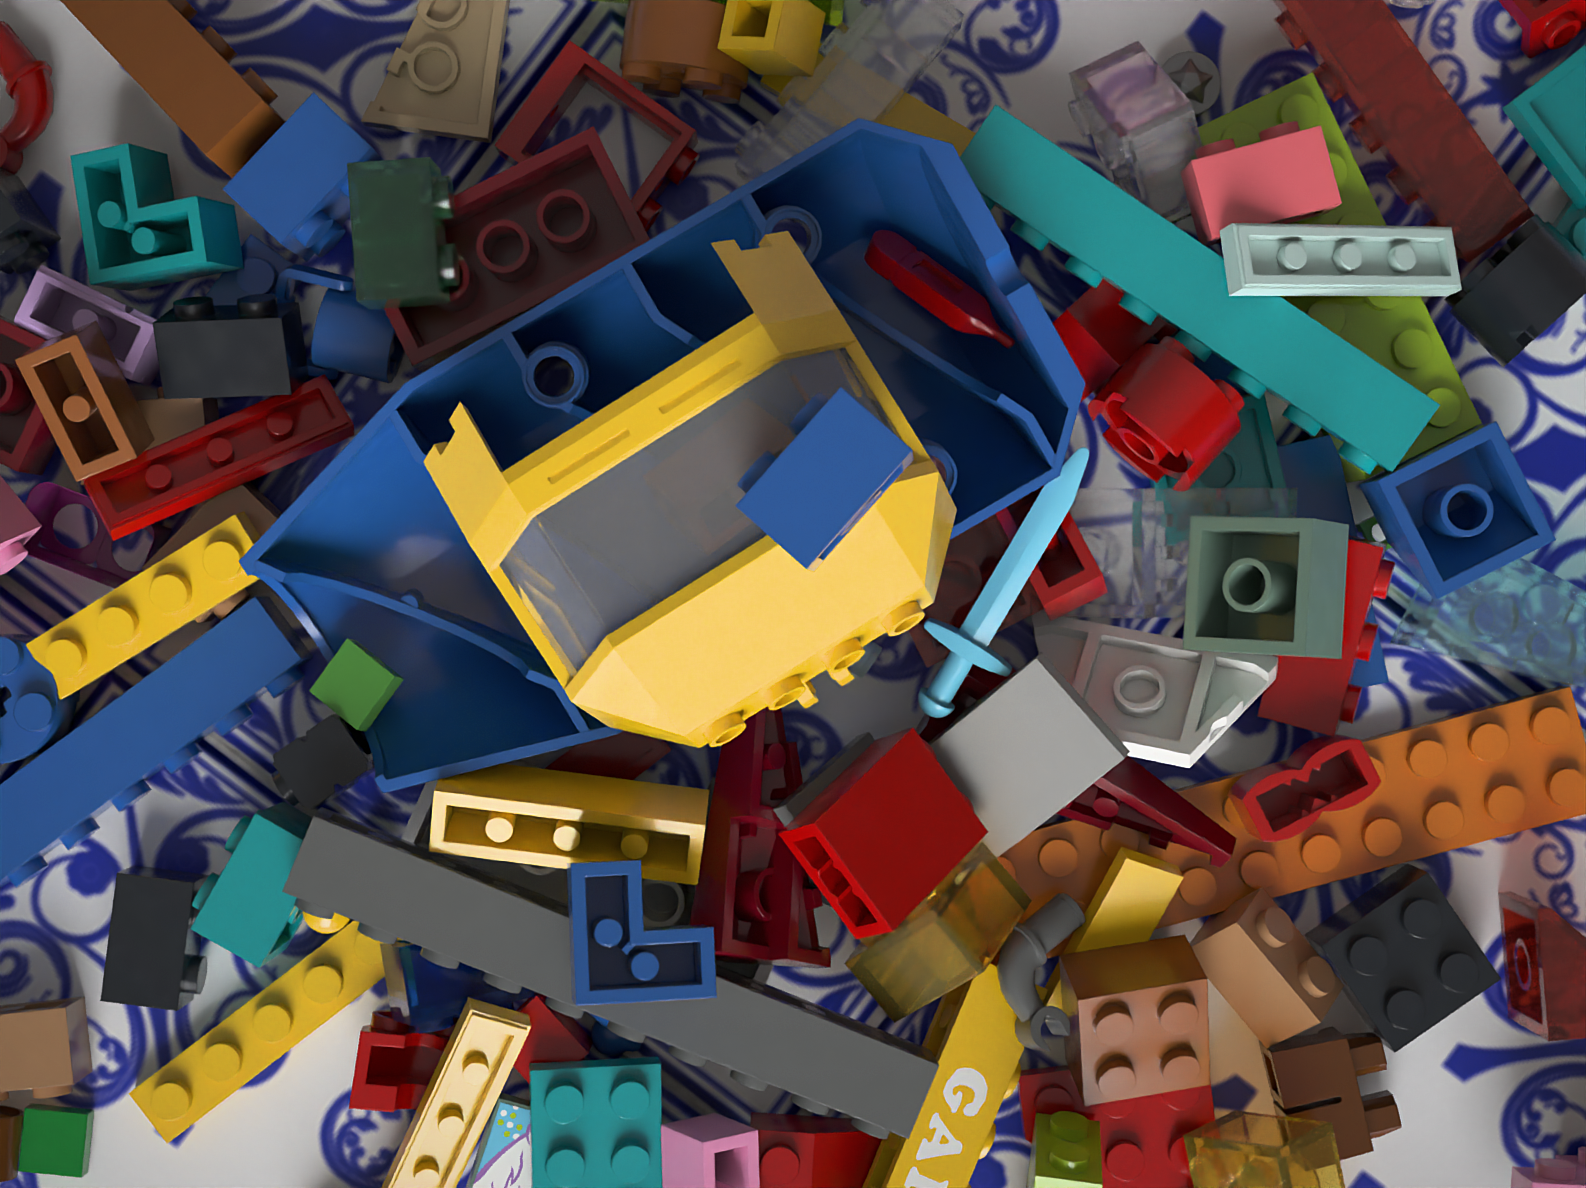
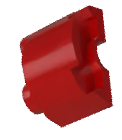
M389 1010L373 1011L371 1024L363 1026L360 1031L349 1109L394 1112L398 1109L417 1110L459 1018L450 1016L436 1017L435 1026L410 1023L411 1017L405 1013Z

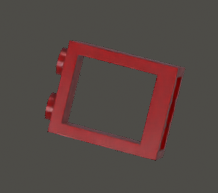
M569 40L494 146L501 157L512 165H516L534 156L585 83H589L671 142L631 199L647 233L663 209V206L656 202L670 181L679 186L690 174L700 157V154L693 150L698 144L696 130Z

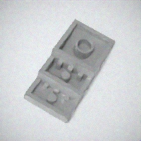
M1042 652L964 710L947 728L927 742L933 748L937 761L954 785L971 801L975 814L988 831L983 839L929 894L931 899L936 902L990 864L1069 804L1121 762L1130 752Z

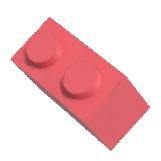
M1292 121L1259 132L1261 142L1236 148L1234 139H1225L1196 149L1197 159L1190 161L1180 174L1199 242L1206 247L1221 243L1219 230L1231 223L1291 224L1327 214L1342 204L1321 125L1300 131L1298 121Z

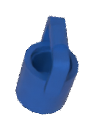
M293 264L284 269L279 274L276 291L270 292V294L276 295L277 303L295 302L296 297L293 295L295 280L328 287L316 318L311 348L312 359L306 358L308 374L315 377L325 374L327 379L333 380L338 378L340 371L385 383H392L401 365L405 350L378 296L353 289L354 279L345 275L300 264Z

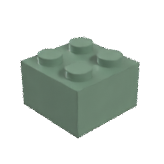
M1190 516L1183 649L1341 659L1349 525L1315 518Z

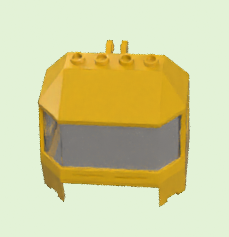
M788 231L765 234L758 244L760 248L741 251L734 239L711 243L752 308L753 314L505 471L502 470L469 410L461 402L449 419L455 430L449 443L434 444L423 461L468 543L558 679L570 701L608 727L701 748L709 743L710 747L723 745L745 730L746 723L744 720L767 706L770 710H777L798 699L800 704L806 709L818 702L819 700L815 695L816 689L810 679L826 669L832 679L837 680L841 686L855 679L849 666L853 665L865 654L863 646L885 632L889 636H896L909 630L923 619L925 613L922 609L934 603L957 508L938 469ZM842 387L913 450V461L813 572L805 569L735 506L746 494L737 486V483L764 452L769 450L778 458L797 437L789 425L811 398L818 392H821L830 399Z

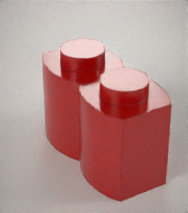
M1335 734L1334 737L1325 735L1300 746L1291 754L1285 764H1269L1248 772L1231 787L1228 795L1248 834L1263 842H1277L1292 838L1308 829L1319 818L1322 811H1340L1359 804L1377 789L1381 779L1360 739Z

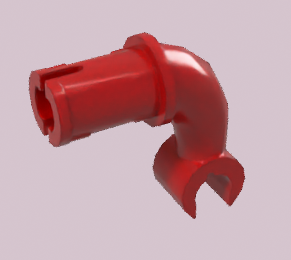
M0 21V75L7 82L5 91L15 101L11 118L0 130V167L16 174L23 163V150L45 131L53 114L54 89L50 79L52 68L44 60L37 61L10 25Z

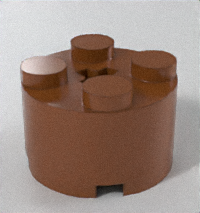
M628 0L619 68L622 70V78L643 83L642 91L644 93L659 97L678 98L680 97L681 88L703 91L702 97L707 100L730 104L739 103L741 92L747 87L749 68L718 49L726 5L720 4L719 1Z

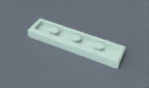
M1231 223L1219 230L1229 296H1449L1462 290L1452 227Z

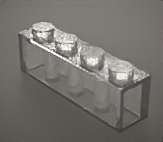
M861 0L860 4L866 10L850 28L844 22L840 23L821 45L818 53L824 59L814 70L813 77L794 76L776 100L782 106L777 115L767 126L763 125L760 121L756 122L739 141L734 150L741 156L735 163L737 175L748 183L857 118L880 124L961 29L964 14L948 0Z

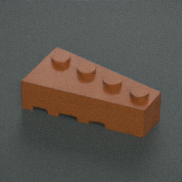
M60 0L196 146L231 178L242 169L286 122L270 105L278 95L251 67L241 75L230 64L238 55L236 51L210 25L202 33L193 26L190 21L198 12L187 0Z

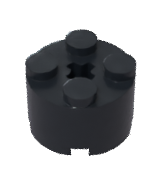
M1537 214L1521 226L1491 258L1487 257L1461 281L1462 290L1444 299L1452 308L1449 312L1502 367L1507 365L1531 341L1543 333L1586 294V259L1549 221L1545 223Z

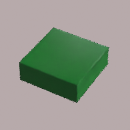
M34 1103L25 1107L18 1171L79 1178L87 1174L94 1110Z

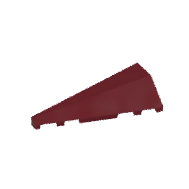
M973 664L951 701L955 706L954 710L949 715L941 718L924 714L915 729L916 732L926 742L930 741L947 728L964 710L1017 670L1012 667L1011 673L1008 676H1003ZM1126 756L1110 771L1056 813L1107 831L1115 823L1148 834V844L1166 850L1169 844L1173 842L1209 854L1210 865L1219 868L1232 857L1237 840L1236 837L1129 756Z
M767 706L744 720L746 723L745 730L721 746L701 856L698 885H696L689 925L706 924L714 927L715 960L730 963L831 968L830 948L819 946L814 909L823 906L821 892L818 887L810 886L808 873L778 834L785 826L773 810L803 784L797 742L786 740L782 709L770 710Z

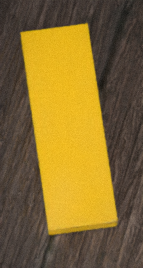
M1121 847L1084 914L1085 923L1075 930L1063 954L1148 941L1184 878L1179 867ZM1058 962L1044 987L1048 989L1043 1004L1045 1006H1055L1062 1010L1060 963Z

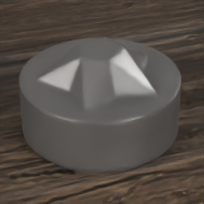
M1192 51L1181 52L1169 58L1159 70L1154 83V93L1158 104L1167 114L1178 119H1193L1204 114L1215 103L1221 89V77L1216 65L1205 55Z

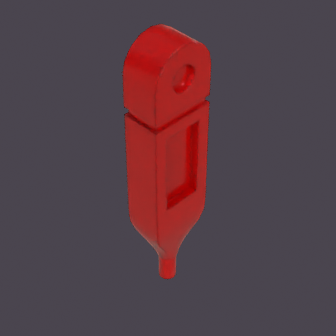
M879 230L873 234L864 252V260L875 272L886 280L893 281L892 284L956 331L994 338L1007 349L1014 345L1016 340L1001 330L992 315L988 302L981 294L924 252H918L916 250L917 247L897 233L889 230Z

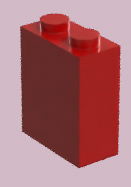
M912 727L876 739L778 834L855 939L894 931L983 839L988 831L975 814L971 801L957 789L937 761L933 748Z

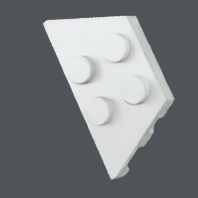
M1034 611L1032 616L1033 634L1038 654L1042 652L1127 747L1130 751L1127 756L1190 768L1274 682L1278 672V657L1185 650L1183 649V639L1064 616L1050 622L1046 613Z

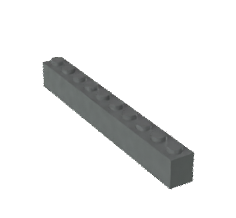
M323 807L312 818L282 891L297 897L294 905L308 914L319 918L332 919L335 912L360 923L357 930L369 938L387 944H395L397 937L421 946L420 955L437 965L457 969L460 962L484 971L483 980L498 989L518 994L522 987L543 994L547 996L545 1004L559 1013L574 1018H582L584 1011L608 1020L607 1028L620 1037L639 1043L644 1042L646 1036L669 1044L668 1052L686 1063L704 1067L707 1060L732 1069L729 1074L730 1077L749 1088L766 1091L768 1084L791 1092V1101L810 1112L827 1115L829 1108L852 1116L851 1124L854 1127L877 1138L887 1139L889 1133L892 1132L909 1139L939 1067L933 1053L928 1048L715 964L717 998L576 1006L572 1001L569 912L567 904L439 853L429 852V849Z

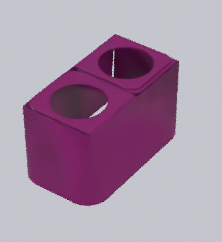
M43 482L32 488L25 506L42 526L25 543L24 547L28 551L27 555L114 589L144 571L143 569L140 571H129L117 564L112 553L113 540L90 497L50 482ZM71 504H81L89 508L94 513L98 523L97 533L93 541L87 546L77 549L61 544L53 530V523L57 513L63 507ZM153 523L143 528L153 536L144 565L168 541L172 531L171 528L158 523ZM96 561L97 568L89 566L87 564H92Z

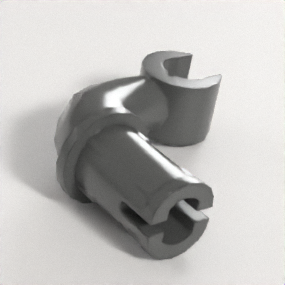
M1065 893L1055 895L1023 923L1014 921L1007 926V937L1000 949L997 964L1000 990L1007 1003L1017 1015L1015 1033L1018 1041L1024 1047L1032 1050L1051 1051L1041 1036L1040 1029L1044 1021L1053 1035H1070V1022L1067 1015L1055 1006H1045L1036 990L1034 982L1035 970L1046 963V954L1086 921L1079 905Z

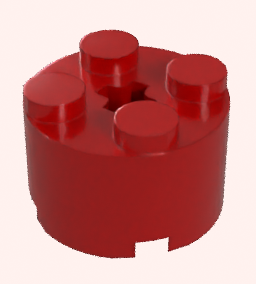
M1165 336L1157 345L1149 343L1141 345L1090 401L1088 412L1092 421L1100 413L1110 426L1102 436L1131 466L1156 483L1165 474L1179 481L1172 490L1184 492L1195 483L1239 433L1241 423L1238 413L1245 403L1241 395L1230 384L1220 379L1212 381L1193 365L1194 358L1182 343L1172 337Z

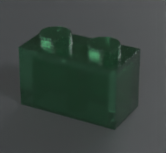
M430 157L347 163L357 302L369 310L450 304L449 286L459 284L457 249L455 244H446L444 218L454 217L455 213L451 177L441 176L440 168Z

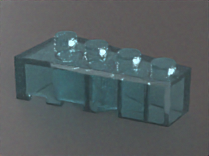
M1519 558L1439 599H1433L1420 583L1389 644L1586 690V591L1523 558Z

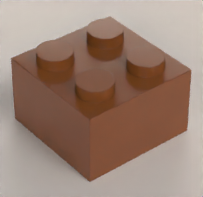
M1185 934L1059 955L1062 1011L1067 1015L1070 1022V1035L1064 1036L1065 1059L1084 1106L1210 1085L1208 982Z

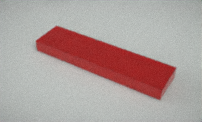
M324 374L303 383L292 395H274L143 451L137 458L85 478L83 482L114 541L355 435L354 424Z

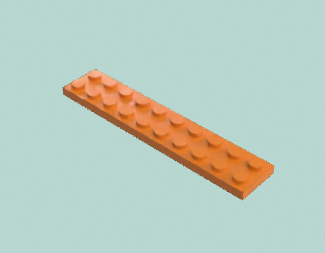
M1559 686L1361 739L1381 779L1380 785L1368 798L1353 807L1333 812L1322 811L1319 818L1308 829L1286 840L1263 842L1248 834L1228 795L1231 787L1242 776L1256 768L1175 789V792L1237 838L1232 857L1221 868L1210 865L1209 854L1173 842L1169 844L1166 850L1148 844V834L1115 823L1109 831L1071 818L1041 825L964 882L985 961L997 966L1001 946L1007 937V926L1014 921L1023 923L1059 893L1069 895L1079 905L1083 914H1085L1121 847L1177 865L1184 877L1157 924L1156 930L1223 912L1237 900L1261 887L1271 898L1584 815L1586 814V742L1571 687ZM1287 760L1275 762L1272 764H1285ZM1074 932L1046 954L1047 959L1062 955Z

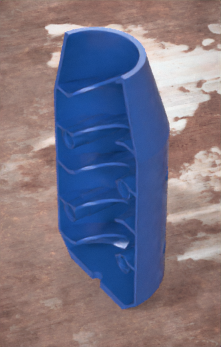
M857 118L404 383L239 560L247 576L253 575L263 580L287 604L316 643L328 664L345 640L349 638L357 640L404 678L368 730L364 731L374 761V780L382 793L617 735L624 731L608 727L570 701L558 679L468 543L423 461L434 444L449 443L455 430L449 419L461 402L469 410L502 470L505 471L753 314L752 308L711 245L713 242L734 239L741 251L760 248L758 244L764 235L771 234L774 226L781 220H794L804 227L807 244L802 254L835 303L927 454L935 458L936 468L957 508L950 540L1060 476L1086 383L1030 282L1025 279L1010 253L1009 244L953 144ZM879 230H889L897 233L917 247L916 250L918 252H924L981 294L988 302L992 315L1001 330L1016 340L1014 345L1007 349L994 338L956 331L892 284L893 281H888L875 272L864 260V252L873 234ZM828 352L777 363L532 519L518 541L525 553L551 573L554 578L553 584L546 590L586 660H588L607 635L767 536L761 528L746 516L703 549L662 512L638 469L741 390L746 391L786 422L793 439L797 435L793 433L794 431L789 425L800 410L818 392L823 393L830 399L840 387L846 390L888 428L865 390L850 393ZM550 356L561 357L572 366L574 383L566 393L550 395L538 386L536 369L544 358ZM537 610L538 614L540 615V617L542 618L543 622H544L545 625L547 626V624H546V622L544 621L543 617L541 616V614H540L539 611Z

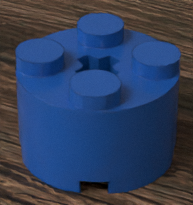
M0 634V697L3 695L2 688L7 687L11 693V697L4 702L5 709L0 704V764L39 756L68 735L74 723L72 721L77 702H80V690L66 698L59 699L53 674L34 659L26 646L27 643L35 639V637L29 635Z

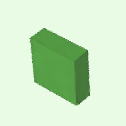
M347 638L309 692L356 730L366 732L404 678L357 640Z

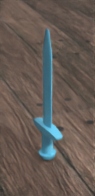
M1086 447L1079 448L1062 466L1059 477L1044 485L960 629L933 618L927 619L924 623V628L935 639L951 650L929 688L922 687L919 691L918 702L925 714L941 718L949 715L954 710L955 706L951 701L973 664L1003 676H1008L1011 673L1012 666L988 645L1075 500L1089 458V450Z

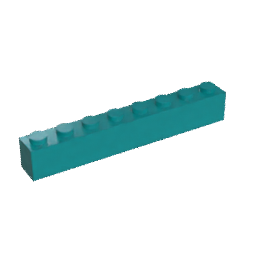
M998 105L993 107L960 156L988 209L991 211L996 206L1016 220L1010 228L1011 232L1041 252L1049 242L1070 256L1064 267L1090 286L1097 288L1103 279L1120 290L1124 295L1118 304L1146 324L1151 325L1158 316L1178 330L1174 339L1182 343L1194 357L1206 362L1212 353L1233 367L1227 378L1250 395L1260 400L1266 390L1288 405L1282 416L1306 433L1315 437L1321 428L1343 442L1337 453L1370 475L1376 465L1384 471L1393 472L1439 408L1440 404L1282 297L1229 296L1224 258Z

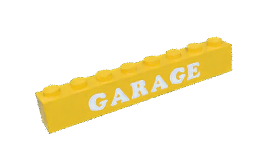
M960 953L922 1044L923 1047L931 1050L939 1064L909 1139L892 1132L889 1133L887 1139H882L862 1188H971L969 1181L977 1161L987 1155L996 1135L994 1120L1003 1098H1008L1018 1084L1021 1074V1065L1018 1062L1024 1050V1046L1018 1041L1015 1033L1017 1015L1007 1003L1000 990L997 966L982 959ZM1035 984L1036 990L1043 1002L1048 989Z

